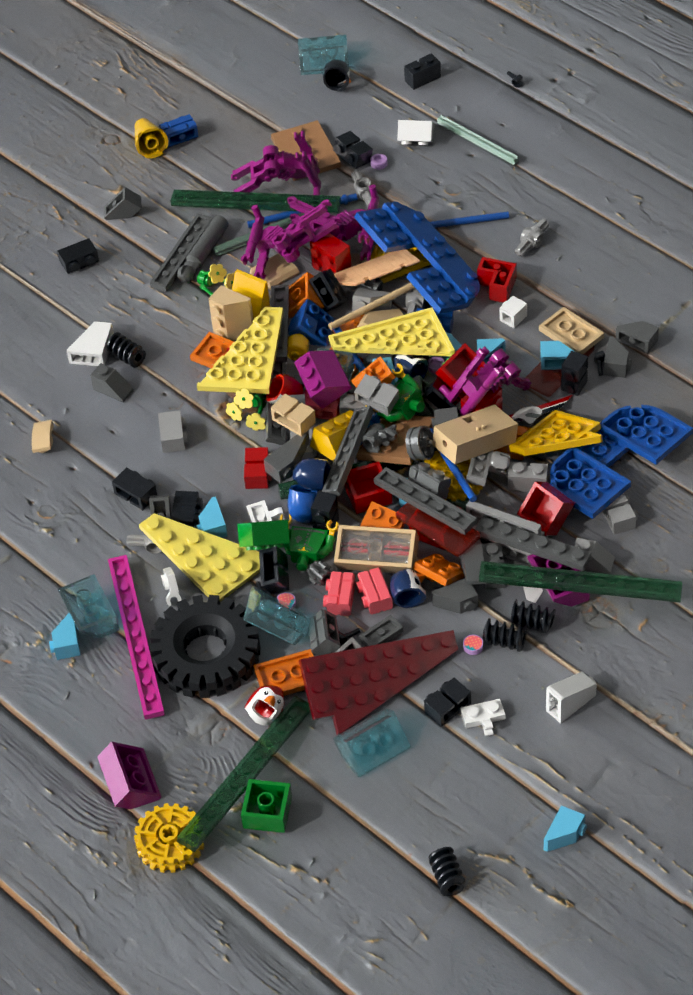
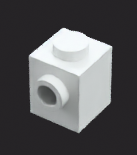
M515 296L505 301L500 307V321L512 328H515L527 317V303Z

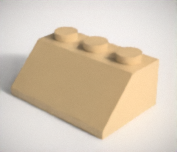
M222 285L209 297L213 333L231 341H237L240 334L253 324L251 298Z

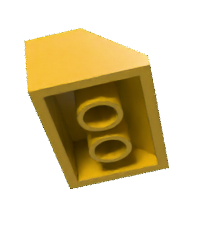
M349 410L314 427L310 447L334 462L354 411Z

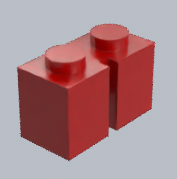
M268 447L245 448L244 481L246 489L268 488L269 481H272V476L265 472L264 459L269 456Z

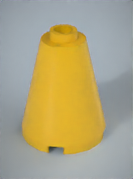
M141 118L135 123V147L138 153L148 159L161 156L165 148L167 149L168 147L166 133L146 118Z

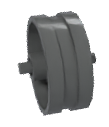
M412 427L407 431L405 443L409 457L416 462L430 460L435 453V447L432 445L433 433L429 427Z

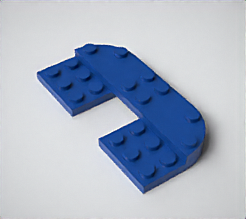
M396 201L393 203L386 202L382 208L356 212L354 218L385 253L417 248L430 262L433 268L409 272L406 278L438 314L465 309L473 303L480 290L477 274L472 271L457 254L456 250L449 245L445 238L425 218L422 212L415 211Z
M630 405L612 412L600 422L601 429L596 433L602 435L603 442L569 448L554 461L550 471V484L575 502L574 508L594 519L631 487V481L610 469L611 465L629 450L657 465L693 434V428L657 407L641 405V408H631Z

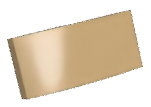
M52 420L34 423L32 430L33 453H45L51 450L53 444L51 434L54 427Z

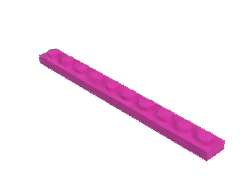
M127 555L110 558L108 563L144 718L147 720L164 716V709Z

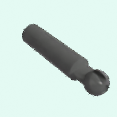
M220 215L213 217L186 257L184 265L178 269L177 277L180 281H191L196 270L203 265L213 247L229 226L228 221Z

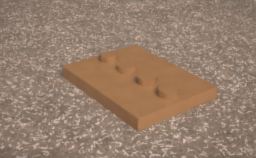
M318 120L271 134V139L274 145L278 147L279 152L285 151L293 155L296 152L302 154L299 145L294 140V132L301 134V131H304L305 138L311 146L314 156L317 158L320 168L319 173L341 167V161L333 151V147Z
M414 415L410 420L389 422L381 417L380 423L386 428L394 424L396 425L398 437L391 441L390 445H382L379 453L367 452L362 444L357 453V460L411 465L413 460L407 453L406 433L412 427L427 426L432 428L431 418L435 417Z

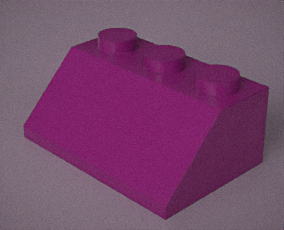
M333 350L308 351L294 362L310 398L321 409L352 388Z
M533 554L527 556L553 602L573 607L590 600V585L580 570Z
M111 742L97 756L115 807L134 809L162 798L144 748Z

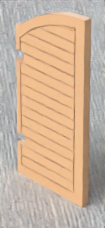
M406 249L399 250L334 273L340 285L357 286L365 283L366 280L371 281L398 271L403 266L409 267L417 264L420 260Z

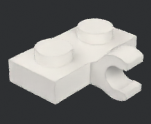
M265 500L246 506L251 522L280 520V516L284 514L282 507L268 511Z
M171 567L163 569L164 575H161L165 590L169 589L166 602L171 606L170 599L177 597L179 602L181 601V596L179 595L175 574Z
M500 699L460 708L465 728L482 725L485 736L494 735L492 722L506 719Z

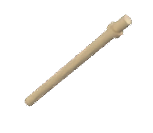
M409 283L329 323L328 326L330 330H333L415 289L412 283Z

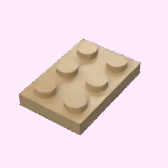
M565 307L539 325L540 332L554 341L562 342L580 354H584L604 338V332Z

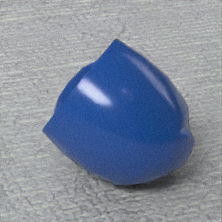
M299 484L290 487L287 505L292 519L302 524L312 521L311 506L318 491L303 488Z

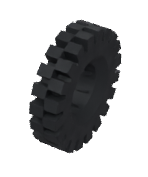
M202 595L193 596L192 605H189L186 599L177 602V611L170 606L164 611L165 619L159 617L155 622V630H152L150 635L152 661L160 680L164 684L168 683L169 688L176 693L182 688L184 696L193 698L195 692L199 691L200 698H210V690H215L218 697L227 694L226 686L229 685L234 691L241 686L240 678L247 681L252 676L253 665L259 663L258 655H260L261 651L258 628L251 613L247 614V609L240 603L235 607L234 600L225 597L222 603H220L219 595H209L208 602H203ZM212 635L224 641L225 650L218 657L208 661L192 659L188 656L186 650L190 642L200 636Z

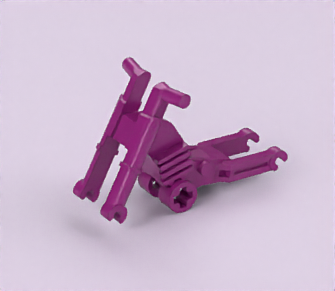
M301 131V134L294 132V140L299 145L302 154L296 152L292 155V153L288 154L285 151L279 152L277 146L268 145L263 148V158L257 162L252 160L233 170L231 180L237 181L251 173V181L234 189L232 199L239 200L242 196L259 188L262 182H270L273 178L277 177L278 179H285V181L290 178L300 179L308 177L314 187L313 199H320L321 181L318 177L320 168L317 158L314 156L312 148L305 138V132Z
M370 185L371 201L367 210L378 209L380 200L376 185ZM294 196L287 198L290 208L306 214L315 208ZM356 209L350 212L346 210L340 212L337 216H341L344 222L338 223L340 227L330 233L342 241H348L351 237L358 235L359 243L364 239L360 260L363 261L365 257H367V261L371 260V250L375 241L354 218L356 212L366 210ZM325 212L309 222V225L315 231L333 220L336 216ZM298 214L290 215L292 224L299 222L300 216Z
M326 199L320 205L301 216L298 223L290 224L286 229L281 228L279 225L268 226L263 229L265 218L262 216L258 205H253L251 209L255 216V222L252 225L246 252L241 257V261L244 265L247 264V261L252 263L257 247L259 258H257L258 262L253 276L257 278L262 277L264 280L266 278L264 272L269 259L270 248L275 249L288 263L294 262L300 256L298 249L309 241H318L334 229L339 228L340 225L338 223H343L344 220L341 216H336L315 231L312 229L309 222L327 212V206H332L331 202Z
M485 346L482 349L479 348L476 351L477 355L453 385L452 391L446 385L440 387L439 390L450 403H453L462 391L469 396V399L459 411L461 416L470 414L489 390L494 393L495 390L499 389L498 387H502V384L508 386L512 383L515 387L521 388L524 391L531 387L532 383L529 379L519 376L521 369L513 361L508 360L509 356L503 349L494 352L489 358L487 365L484 364V368L481 367L479 371L477 370L478 366L490 352ZM477 370L478 376L473 377L472 374Z

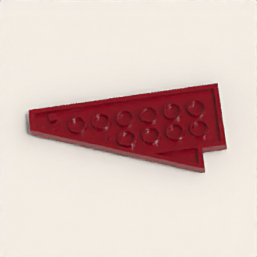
M454 630L300 659L299 665L312 719L318 720L333 717L336 734L340 735L456 652L458 646Z

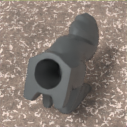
M381 423L370 425L362 439V444L367 452L379 453L382 445H390V442L398 437L396 425L394 424L387 428Z

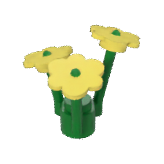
M212 264L210 271H200L197 276V282L200 284V289L206 291L211 296L213 293L207 287L218 282H223L226 288L232 290L235 273L227 274L222 264Z
M247 388L236 391L234 402L227 404L226 413L233 420L241 421L243 419L241 409L245 407H259L257 413L247 416L246 426L254 431L258 429L264 430L266 420L261 417V413L266 406L264 402L266 395L250 393Z

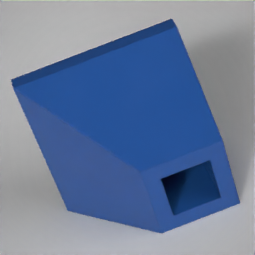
M307 299L291 319L288 335L291 336L299 333L309 340L310 345L327 346L329 342L328 335L332 331L328 324L333 322L335 318L310 299Z

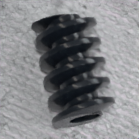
M119 332L114 333L108 341L107 351L133 368L140 366L146 357V352L142 351V346L132 342L131 339L126 338V336L121 335Z
M516 599L512 607L511 622L516 625L519 621V625L522 627L527 623V628L531 629L534 626L536 631H539L542 627V631L547 633L554 622L556 609H553L550 614L548 607L542 612L540 605L534 610L533 603H530L527 608L525 607V601H522L519 606Z
M488 618L483 630L482 640L485 639L486 644H490L493 640L494 646H498L501 643L502 648H506L508 645L510 650L516 647L517 651L521 652L526 641L527 630L522 632V626H519L516 631L514 624L508 629L506 622L499 627V620H496L494 625H491V618Z
M452 847L437 849L429 855V864L432 866V871L443 896H453L464 889L462 884L465 882V877L461 876L462 870L459 868V863L456 861L457 857L453 854L454 850Z

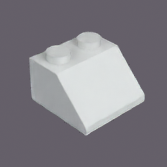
M398 120L397 141H402V145H411L412 142H418V145H428V142H433L435 123L433 121Z

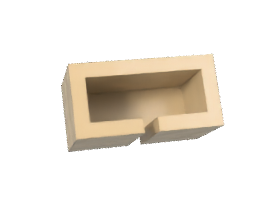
M284 394L271 407L272 420L301 437L316 423L315 410L308 405L299 403L296 398L290 397L287 394Z

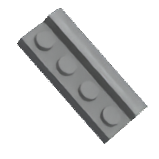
M470 500L466 505V512L477 518V524L467 534L475 535V528L482 517L485 516L544 536V532L541 531V525L534 521L505 513L481 503L470 502ZM480 537V540H481V543H482V544H486V543H498V542H495V541H492V540H489V539ZM501 544L503 557L532 566L527 559V556L532 554Z

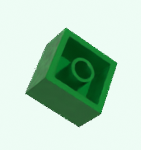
M288 520L237 524L239 547H246V550H261L274 546L283 548L284 543H290Z
M249 779L241 812L243 829L285 833L292 800L290 783Z

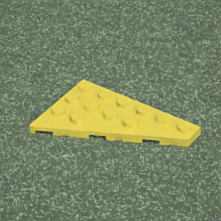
M264 307L260 315L253 320V324L240 334L236 342L232 343L230 350L217 360L212 369H209L201 383H197V390L236 393L238 390L247 388L250 393L269 394L283 318V308Z
M432 307L328 335L334 352L452 356L455 353V349Z
M155 513L139 524V528L207 597L209 595H219L221 602L225 597L231 595L260 572L259 551L246 550V547H239V544Z

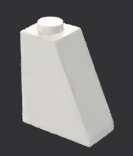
M94 321L67 349L69 364L99 366L102 363L105 365L109 353L107 351V344L110 337L114 334L112 323Z
M580 672L549 685L546 690V711L561 724L596 696L597 684L591 676Z

